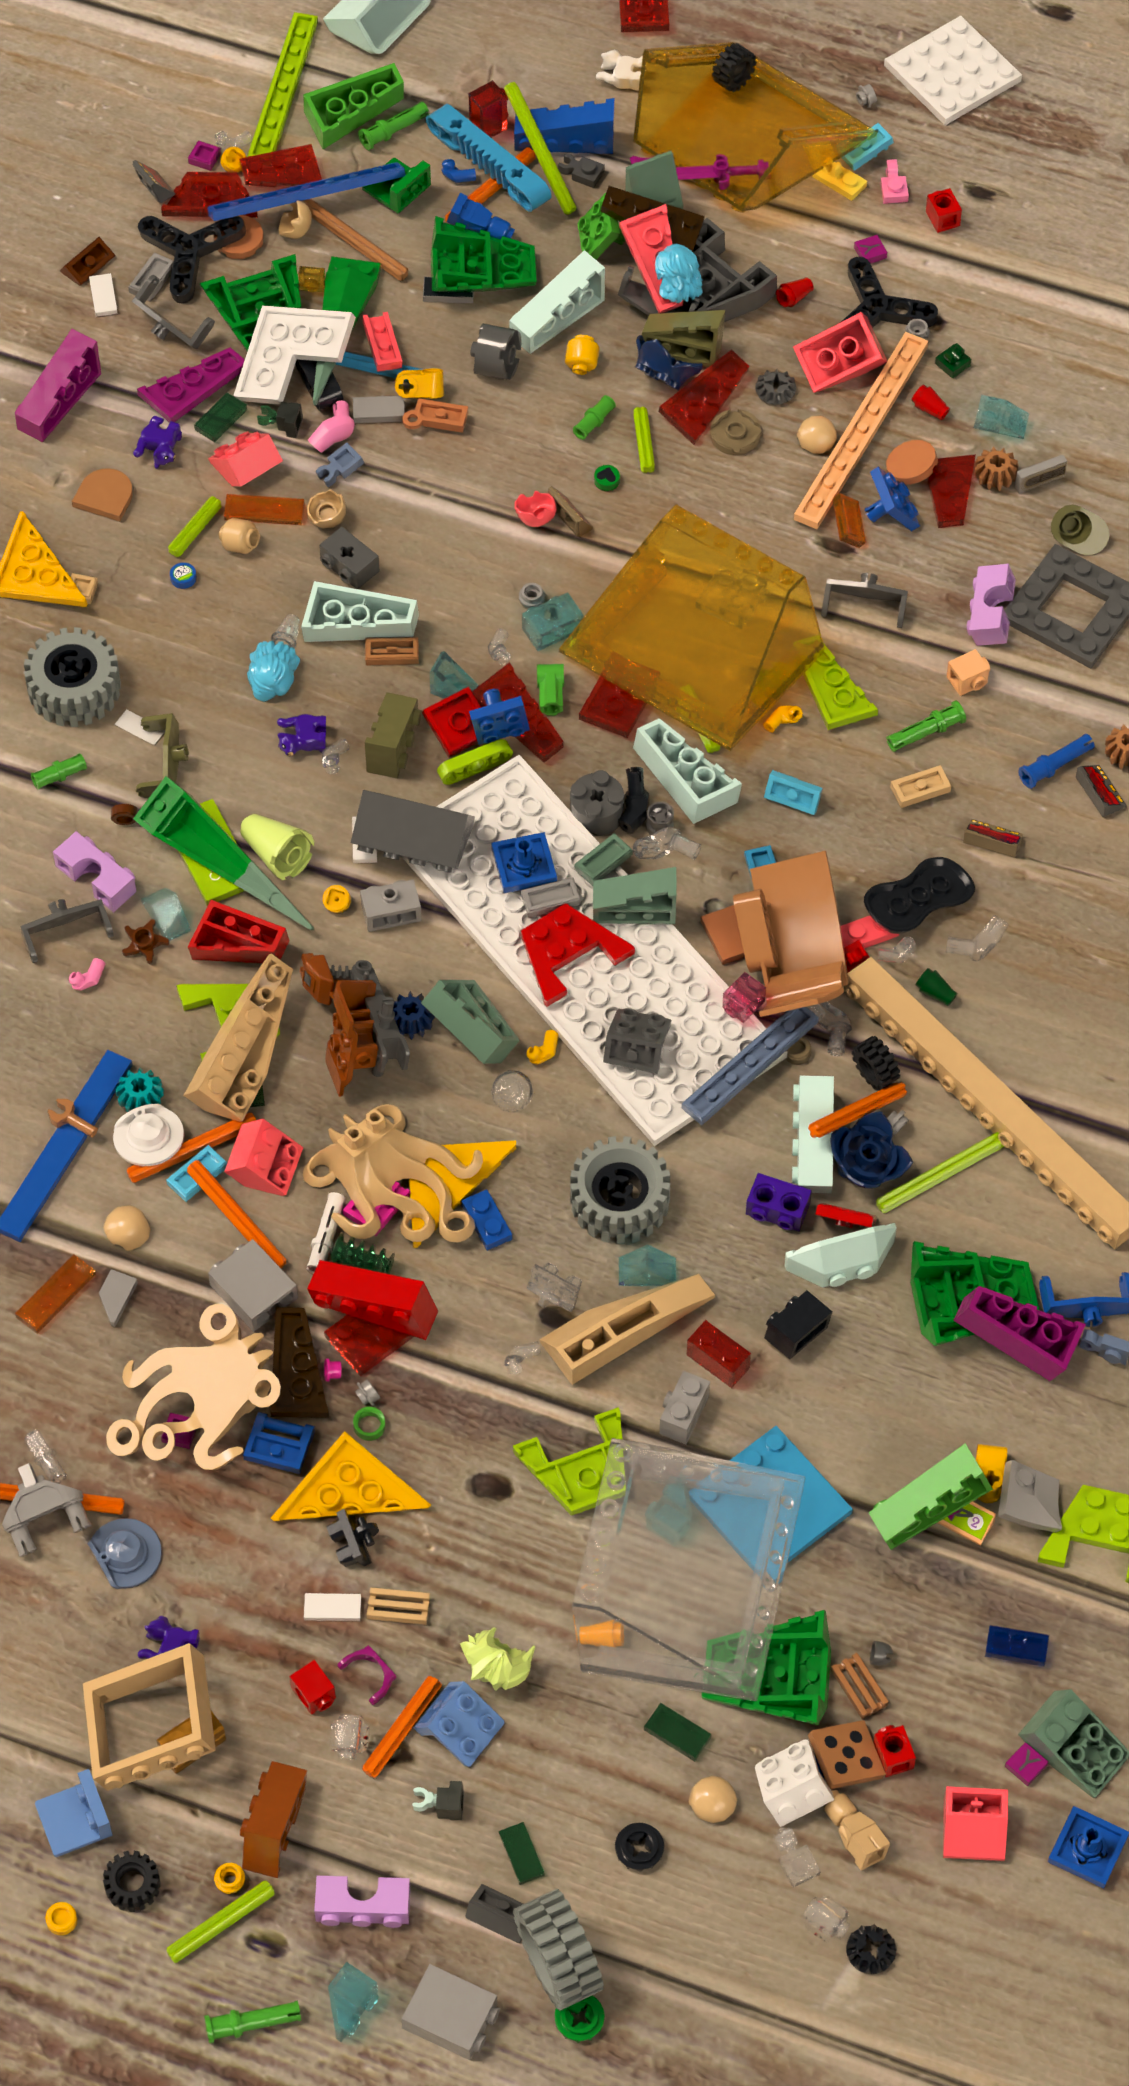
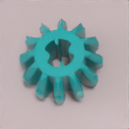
M139 1068L135 1074L128 1070L127 1077H120L119 1086L116 1088V1096H118V1104L121 1107H125L126 1112H129L144 1105L161 1104L160 1098L164 1096V1089L162 1088L161 1079L154 1077L152 1070L144 1074L143 1069Z

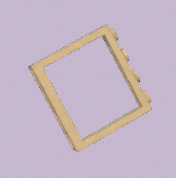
M190 1643L83 1683L93 1780L107 1791L114 1788L120 1789L125 1784L147 1779L152 1774L174 1769L179 1764L190 1760H198L201 1756L216 1751L204 1655ZM185 1674L192 1734L110 1764L104 1704Z

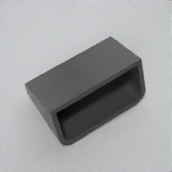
M363 790L350 843L358 845L357 850L373 854L374 849L384 851L383 857L399 860L400 855L410 857L409 863L425 866L427 861L435 863V869L451 873L452 868L458 869L475 816Z

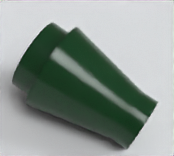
M930 968L924 971L915 984L920 989L919 992L944 1003L946 1006H949L958 994L936 970L932 971Z

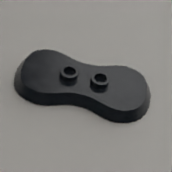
M933 857L922 861L910 875L901 880L880 883L871 887L864 896V905L872 919L881 928L890 933L901 934L918 927L935 910L956 907L967 902L975 892V885L970 875L955 861L944 857Z

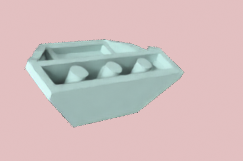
M892 1223L874 1226L803 1246L796 1251L786 1252V1271L822 1288L841 1286L846 1281L856 1278L867 1279L878 1272L894 1244L896 1225Z

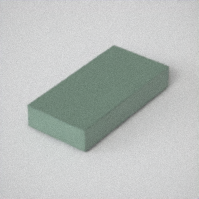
M614 833L576 862L574 870L593 886V881L603 879L633 855V850Z

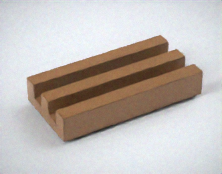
M418 637L365 638L366 665L419 664ZM385 647H387V649H371V648H385ZM397 647H413V648H400V649H397Z
M858 1653L853 1654L850 1659L842 1660L839 1665L831 1666L833 1675L861 1719L888 1706L887 1698ZM853 1665L856 1666L857 1670L859 1671V1673L861 1674L864 1681L866 1682V1684L868 1685L871 1692L873 1693V1695L879 1703H875V1701L869 1694L868 1690L860 1680L859 1676L853 1669ZM842 1671H847L869 1708H864Z

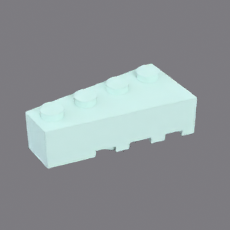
M584 250L509 320V327L520 332L521 347L531 354L605 301V267Z
M314 581L301 626L304 642L413 637L419 617L417 600Z
M660 718L637 728L633 749L693 824L738 803L742 783L736 778L732 780L724 773L725 770L717 763L713 765L705 759L704 753L697 747L694 749L686 744L685 738Z

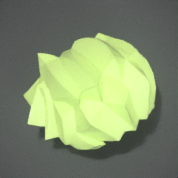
M495 1627L491 1630H483L480 1633H476L475 1637L468 1635L469 1642L465 1641L460 1643L468 1663L471 1665V1680L479 1679L482 1682H490L495 1691L501 1687L505 1690L511 1689L526 1680L531 1669V1660L535 1646H532L527 1652L525 1650H517L516 1648L510 1649L507 1644H501L499 1638H494Z

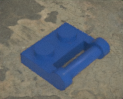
M258 1412L243 1458L246 1461L300 1474L310 1443L314 1437L315 1426L309 1424L301 1426L270 1418L268 1414ZM264 1429L301 1437V1439L296 1441L264 1433L263 1431Z

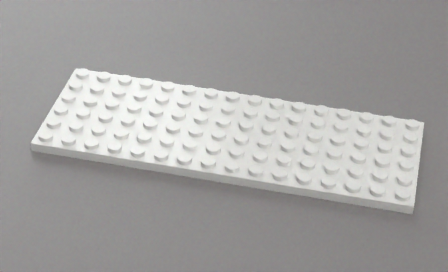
M517 755L436 806L475 816L458 869L452 868V872L449 873L435 869V863L426 861L425 866L409 863L410 857L400 856L552 1030L558 1033L559 1038L654 1146L693 1121L694 1119L681 1108L682 1103L766 1030V1027L673 924L598 923L635 947V954L614 966L598 946L554 972L567 988V995L546 1007L521 938V930L549 913L528 918L521 898V890L503 893L491 843L545 832L557 881L574 878L581 898V905L573 906V908L592 920L593 886L574 870V864L600 843L573 816L572 812L520 755ZM618 866L603 879L628 874ZM631 1008L639 1013L648 1015L659 1014L672 1020L663 1044L658 1074L603 1063L607 1032L617 1009ZM784 1052L760 1075L786 1059L788 1052Z

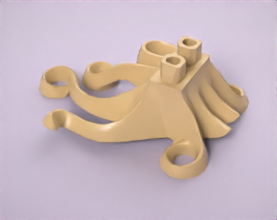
M385 1104L372 1109L366 1114V1119L361 1123H356L348 1114H344L343 1118L347 1127L344 1134L329 1128V1136L334 1144L317 1152L303 1169L304 1181L312 1187L321 1188L330 1185L336 1178L340 1180L366 1223L362 1225L354 1224L339 1213H333L331 1217L344 1232L356 1239L370 1238L381 1228V1221L375 1210V1207L378 1205H392L403 1213L400 1231L405 1239L412 1242H421L433 1234L435 1222L430 1213L416 1200L392 1191L394 1183L401 1179L419 1180L431 1187L436 1193L440 1204L439 1233L445 1240L450 1242L465 1241L473 1234L475 1229V1222L471 1215L464 1211H454L452 1209L449 1188L443 1179L428 1167L425 1162L427 1158L435 1159L442 1163L456 1177L466 1179L477 1174L482 1167L483 1156L481 1151L475 1150L471 1164L468 1166L463 1165L444 1146L402 1132L406 1125L402 1111L394 1105ZM384 1116H390V1117H392V1118L394 1119V1123L392 1124V1123H391L386 1117H384ZM325 1165L329 1168V1173L324 1177H317L313 1174V1169L316 1166ZM414 1217L421 1218L424 1221V1226L419 1230H412L407 1225L410 1219ZM460 1218L464 1221V1227L461 1230L454 1231L448 1227V1222L451 1219Z
M214 1304L206 1308L200 1318V1330L207 1339L214 1342L212 1346L165 1348L151 1355L135 1371H133L134 1360H130L126 1364L122 1376L124 1384L129 1388L139 1386L151 1374L163 1366L171 1365L172 1373L160 1380L144 1397L138 1408L135 1421L120 1419L109 1427L106 1439L110 1451L117 1456H129L135 1453L142 1444L144 1453L150 1459L158 1461L167 1458L173 1452L175 1433L203 1428L205 1432L194 1448L193 1455L196 1463L201 1468L216 1470L230 1463L243 1452L242 1447L229 1448L215 1457L209 1456L212 1447L244 1414L250 1413L256 1407H269L280 1396L281 1386L278 1378L272 1371L262 1369L273 1354V1351L265 1349L252 1354L264 1335L262 1333H254L242 1339L240 1324L234 1311L227 1305ZM218 1313L224 1314L227 1319L226 1325L221 1330H216L211 1323L212 1317ZM176 1392L188 1393L193 1398L195 1404L194 1412L188 1420L155 1424L146 1430L149 1413L160 1399ZM129 1428L132 1438L129 1443L121 1445L117 1437L123 1429ZM162 1433H166L168 1435V1444L162 1449H157L154 1446L155 1440Z

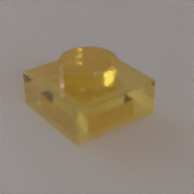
M300 266L298 273L299 289L309 292H324L325 268Z

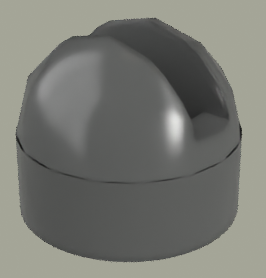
M874 1641L870 1652V1664L876 1666L889 1664L892 1659L886 1656L887 1653L893 1654L892 1647L887 1643Z

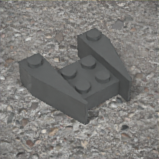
M706 218L703 221L693 251L697 256L698 270L703 279L701 281L703 293L699 297H695L700 299L697 311L725 310L724 322L759 309L773 298L777 290V275L760 261L742 275L736 272L718 257L725 251V232L710 219ZM689 297L688 303L692 305V303H694V299L692 300Z

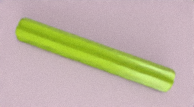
M262 1881L172 1943L166 1949L170 1959L174 1963H178L269 1900L275 1894L273 1887L268 1881Z

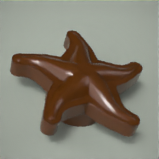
M151 919L144 927H139L136 930L131 929L127 925L125 926V932L132 942L128 948L122 950L124 956L142 953L146 957L147 963L151 964L154 948L160 945H169V939L154 934L155 919Z

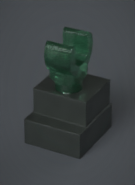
M281 402L277 412L267 405L260 406L261 413L266 416H257L259 425L266 426L277 423L278 430L286 431V437L297 438L303 421L301 404Z

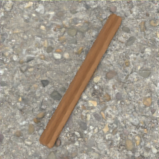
M303 200L309 207L312 218L371 261L381 263V268L399 281H403L408 276V268L314 200Z

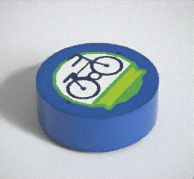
M184 562L174 565L170 570L171 583L179 589L193 586L197 580L194 566Z

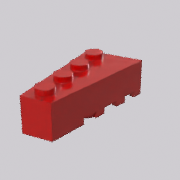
M319 1260L307 1288L314 1303L321 1308H329L423 1340L427 1339L438 1314V1309L424 1281Z

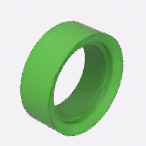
M364 1407L358 1410L353 1418V1427L356 1435L367 1441L376 1440L381 1437L386 1427L384 1414L375 1407ZM366 1416H374L381 1424L376 1431L367 1433L359 1428L360 1420Z

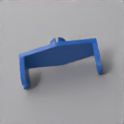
M1122 1272V1276L1119 1277L1121 1297H1086L1055 1301L1050 1277L1042 1276L1039 1282V1289L1044 1312L1048 1314L1054 1312L1064 1316V1318H1084L1086 1327L1091 1326L1090 1321H1092V1327L1100 1325L1103 1322L1102 1316L1128 1314L1129 1273Z

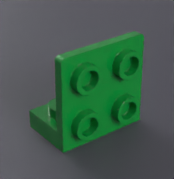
M392 158L386 164L398 162L404 167L406 175L401 178L362 186V190L399 214L431 185L430 164L424 160L417 166L410 168L397 158Z

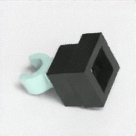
M450 1781L449 1788L437 1787V1794L428 1792L421 1787L413 1789L415 1796H423L425 1798L421 1803L412 1804L415 1811L421 1812L436 1806L438 1818L462 1820L464 1802L462 1781Z

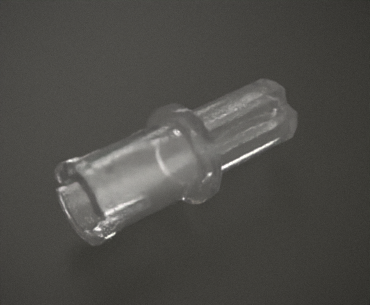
M39 1430L27 1433L25 1442L36 1458L35 1464L41 1466L49 1481L61 1483L59 1477L61 1476L62 1480H65L67 1473L55 1457L56 1451L50 1449Z

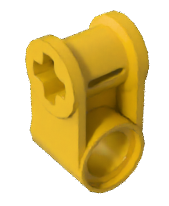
M438 368L403 370L396 376L395 390L403 398H441L444 396L443 370ZM405 379L409 380L410 386L408 389L404 388L403 382Z
M978 1444L976 1461L993 1489L978 1499L984 1503H993L1001 1496L1004 1467L1007 1462V1447Z

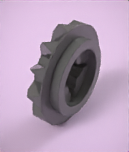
M778 369L774 372L766 370L764 375H759L755 390L758 397L766 403L774 405L784 404L790 401L796 393L795 379L790 377L787 371L781 373ZM775 382L779 383L777 392H774L773 388Z

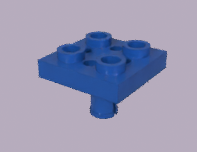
M879 466L872 470L870 473L881 499L865 508L868 518L874 523L888 513L910 531L918 528L920 524L916 516L919 513L915 505L908 498L910 491L904 482L899 483L891 472L886 473Z
M490 689L483 694L487 706L469 711L478 745L488 744L509 736L516 737L530 730L521 696L502 701L500 691L498 689Z
M545 832L491 843L503 893L524 890L557 881Z
M1073 1806L1049 1856L1048 1863L1104 1889L1129 1837V1831ZM1102 1852V1853H1101L1102 1856H1105V1853H1106V1854H1107V1857L1101 1858V1857L1099 1856V1853ZM1078 1859H1079L1082 1863L1085 1862V1860H1086L1087 1863L1084 1864V1865H1082V1864H1080V1863L1078 1862Z

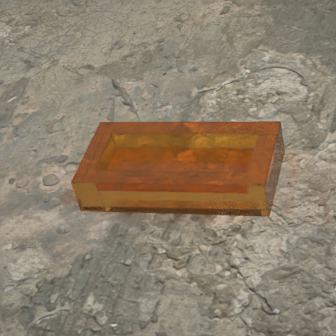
M839 493L832 498L839 539L860 548L866 543L859 501Z

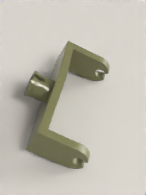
M173 713L142 718L140 725L143 726V730L151 732L165 730L163 742V779L167 776L176 783L179 761H188L189 759L187 744L179 745L178 721ZM162 780L139 783L136 786L138 796L149 798Z

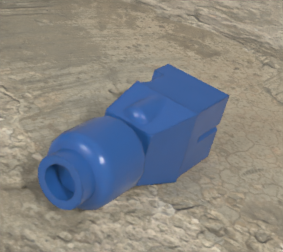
M462 193L459 194L447 219V223L455 226L456 222L466 225L465 229L480 233V230L490 232L491 237L501 239L502 236L511 239L515 229L511 228V224L508 221L497 216L491 218L493 213L480 202H474Z

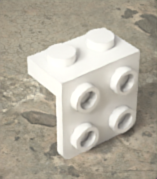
M808 1740L794 1743L785 1750L764 1758L755 1766L763 1801L780 1827L834 1800L831 1789L819 1773L813 1749Z

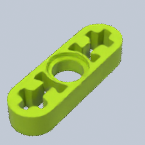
M499 739L444 761L437 768V773L443 784L451 785L507 762L512 757L513 751L505 739Z

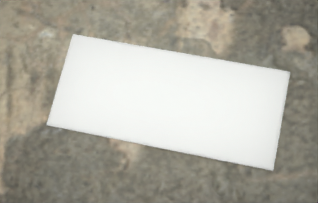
M126 709L114 725L155 745L165 733V730L153 732L143 730V726L140 725L142 717Z

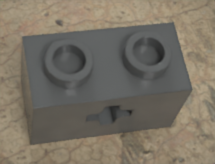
M340 527L319 545L320 561L327 569L335 571L344 583H350L356 589H359L380 571L379 556L343 527Z

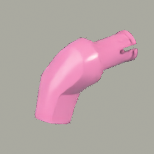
M337 401L336 404H333L334 417L323 421L308 439L319 452L323 453L334 443L343 441L352 434L355 422L349 416V404L346 401Z

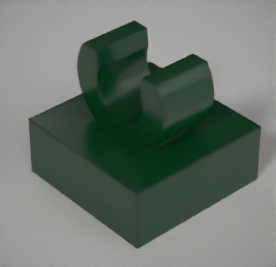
M956 343L935 358V364L953 379L971 366L972 359Z

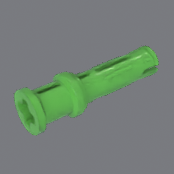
M419 102L390 119L378 120L374 126L358 131L359 140L366 150H371L375 144L383 140H390L395 132L427 117L429 109L424 102Z
M955 700L951 702L949 707L940 711H932L929 715L930 717L886 736L889 748L895 752L932 733H943L948 727L958 722L960 724L965 723L966 715L961 704Z
M298 2000L239 2013V2010L236 2011L234 2009L225 2015L215 2017L204 2015L209 2044L214 2043L215 2039L233 2035L235 2038H239L245 2031L301 2021Z

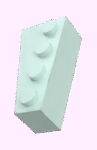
M800 1076L799 1084L793 1085V1101H798L797 1112H793V1129H797V1139H793L792 1156H797V1167L792 1166V1184L810 1189L812 1193H831L833 1186V1153L830 1136L832 1132L820 1138H813L810 1136L808 1127L811 1123L833 1113L834 1076Z

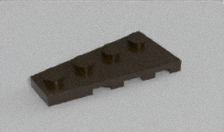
M608 186L601 212L621 222L665 205V203ZM666 204L672 244L683 245L693 252L705 216Z
M276 1307L272 1372L280 1382L281 1392L278 1400L271 1405V1417L329 1418L305 1308Z

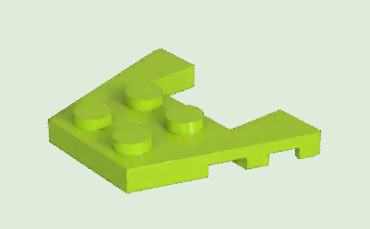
M248 984L176 985L184 1011L212 1003L220 1027H222L236 1002L248 986ZM280 1028L278 1029L277 1036L280 1035ZM207 1052L200 1053L201 1061Z
M619 1407L594 1416V1422L604 1443L555 1461L548 1462L538 1437L513 1445L514 1455L571 1516L626 1496L621 1413Z
M1082 1485L1061 1518L1062 1530L1051 1534L1039 1553L1038 1562L1064 1568L1069 1541L1129 1554V1495ZM1129 1565L1125 1580L1127 1583H1129Z

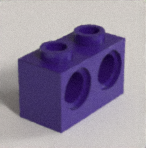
M757 1173L746 1202V1215L751 1216L757 1221H768L777 1224L784 1230L800 1232L811 1203L812 1190ZM761 1198H767V1199H769L770 1201H769V1202H761V1201H759V1199H761ZM787 1207H794V1208H796L797 1210H795V1211H788V1210H786L785 1208H787Z

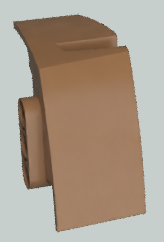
M822 851L751 868L750 872L754 890L734 895L733 902L748 970L750 973L762 971L767 1004L762 1011H759L760 1017L824 1003L840 996L844 992L843 986L848 985L849 981L827 852Z

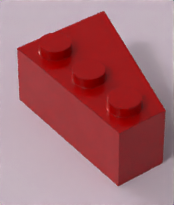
M210 900L188 945L192 960L263 964L269 954H273L281 960L290 940L286 928Z

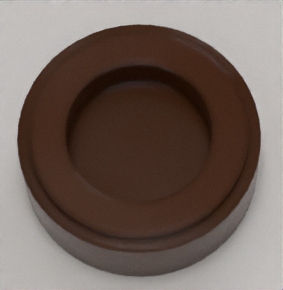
M131 804L115 805L111 808V820L119 825L134 824L136 821L133 818L138 813V808Z

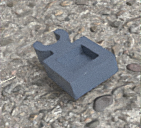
M345 443L327 457L329 465L320 466L316 470V474L319 479L324 475H329L324 479L327 487H330L336 482L337 476L341 475L345 479L362 466L364 461L348 443Z
M1084 1329L1080 1348L1087 1351L1099 1352L1098 1356L1103 1357L1110 1363L1126 1365L1129 1358V1341L1108 1334H1104L1102 1337L1091 1330Z

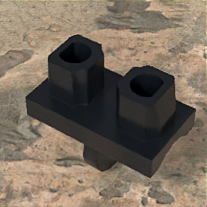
M345 1509L336 1512L339 1519L327 1526L329 1536L335 1543L345 1538L348 1542V1545L336 1550L339 1562L345 1567L358 1562L364 1567L371 1564L372 1561L366 1546L370 1547L375 1544L373 1537L379 1532L377 1524L367 1523L365 1517H360L356 1521L355 1516L348 1515Z

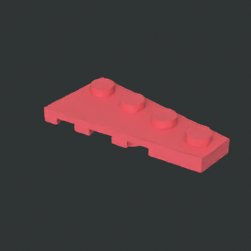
M666 204L619 223V227L658 313H665L683 306V300L680 303H673L669 299H664L660 296L659 289L662 279H657L655 271L657 255L659 252L664 251L667 246L672 245Z

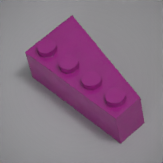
M74 329L70 330L23 402L17 407L15 419L18 430L41 442L48 437L102 374L96 340Z
M978 1286L964 1297L953 1320L1048 1381L1053 1380L1066 1370L1086 1325L1079 1321L1071 1322L1065 1320L1064 1316L1054 1312L1048 1314L1037 1310V1306L1029 1303L1024 1305L1015 1302L1012 1297Z

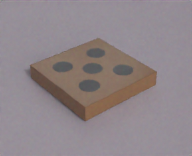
M864 1720L811 1730L808 1734L823 1776L830 1789L883 1779L886 1775Z

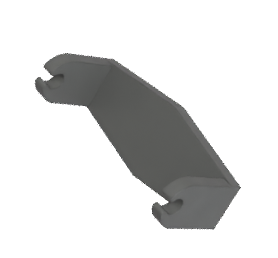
M629 266L623 276L618 296L648 316L649 314H657L658 311L646 285L631 280L634 267ZM695 298L690 308L683 304V306L665 313L695 312L698 310L700 299Z
M151 275L132 300L133 303L158 321L153 329H151V332L164 341L167 334L171 331L191 347L198 349L213 328L215 321L210 317L206 318L192 338L187 336L145 304L159 283V278Z
M868 573L861 574L860 582L827 579L821 616L827 617L831 591L867 599L901 602L897 628H902L908 591L877 585L878 576L872 573L869 581Z
M65 899L58 900V907L56 902L53 901L48 905L52 913L51 915L20 926L21 934L32 963L38 962V958L30 934L58 927L96 912L100 915L108 938L113 937V929L102 899L68 909Z

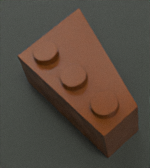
M272 1761L268 1772H262L258 1785L259 1795H253L249 1807L250 1818H244L240 1829V1836L244 1837L242 1869L278 1878L281 1851L287 1850L289 1844L286 1838L292 1824L295 1825L304 1797L307 1770Z

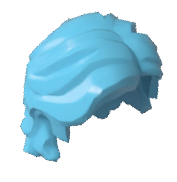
M679 244L669 245L664 251L659 252L655 260L657 279H662L659 294L664 299H669L673 303H680L682 300L688 302L689 297L693 300L703 293L701 287L703 279L698 270L697 256L687 247Z
M274 641L259 642L256 650L250 653L251 663L247 672V678L254 697L260 701H268L276 695L283 696L288 692L294 682V671L300 663V658L296 655L295 649L293 647L290 648L287 644L284 645L283 641H279L276 645Z

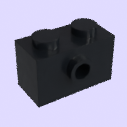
M806 1290L799 1297H792L786 1304L785 1309L780 1313L775 1312L769 1317L766 1322L768 1327L764 1338L788 1359H791L828 1328L833 1311Z

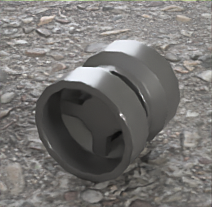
M655 802L648 807L647 831L654 838L664 839L673 832L674 810L668 803Z

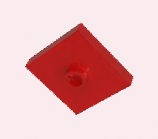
M469 686L422 711L423 716L448 757L478 743L469 711L481 708Z
M825 1203L817 1205L815 1215L836 1219V1225L852 1228L853 1224L874 1227L877 1219L876 1215Z

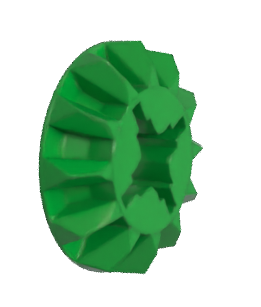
M592 1995L560 2011L556 2008L554 2018L557 2030L563 2034L565 2039H571L579 2043L585 2040L591 2041L595 2035L601 2032L605 2014L599 2000ZM587 2008L585 2019L588 2023L579 2022L578 2025L573 2027L574 2017L571 2013L580 2014L581 2011Z

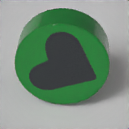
M603 465L595 470L594 484L598 489L611 491L618 487L620 473L616 467Z

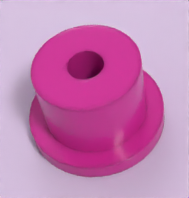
M325 1358V1382H329L330 1379H340L342 1373L341 1362L330 1361L329 1358Z

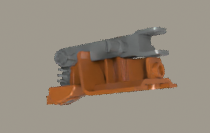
M302 954L303 967H300L303 987L319 1003L331 1005L333 999L336 1013H333L334 1030L327 1043L325 1062L338 1096H343L344 1088L352 1080L354 1069L373 1067L372 1074L376 1077H381L384 1074L388 1059H397L401 1069L407 1070L410 1051L405 1037L400 1034L394 1020L395 1012L393 1011L395 1001L392 997H385L372 964L366 960H359L353 965L352 970H348V966H345V971H342L341 965H339L338 971H335L334 965L331 966V969L329 968L324 955Z

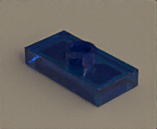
M989 1625L985 1657L1045 1667L1049 1635Z

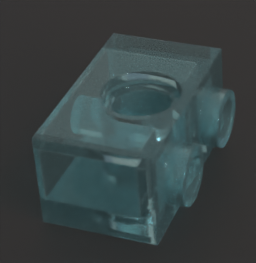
M567 592L561 596L551 598L542 605L531 607L522 613V630L535 649L540 651L583 631L584 615Z

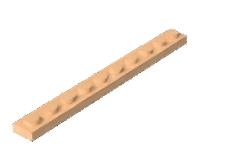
M908 332L904 333L794 513L795 521L815 529L819 528L927 350L928 340Z

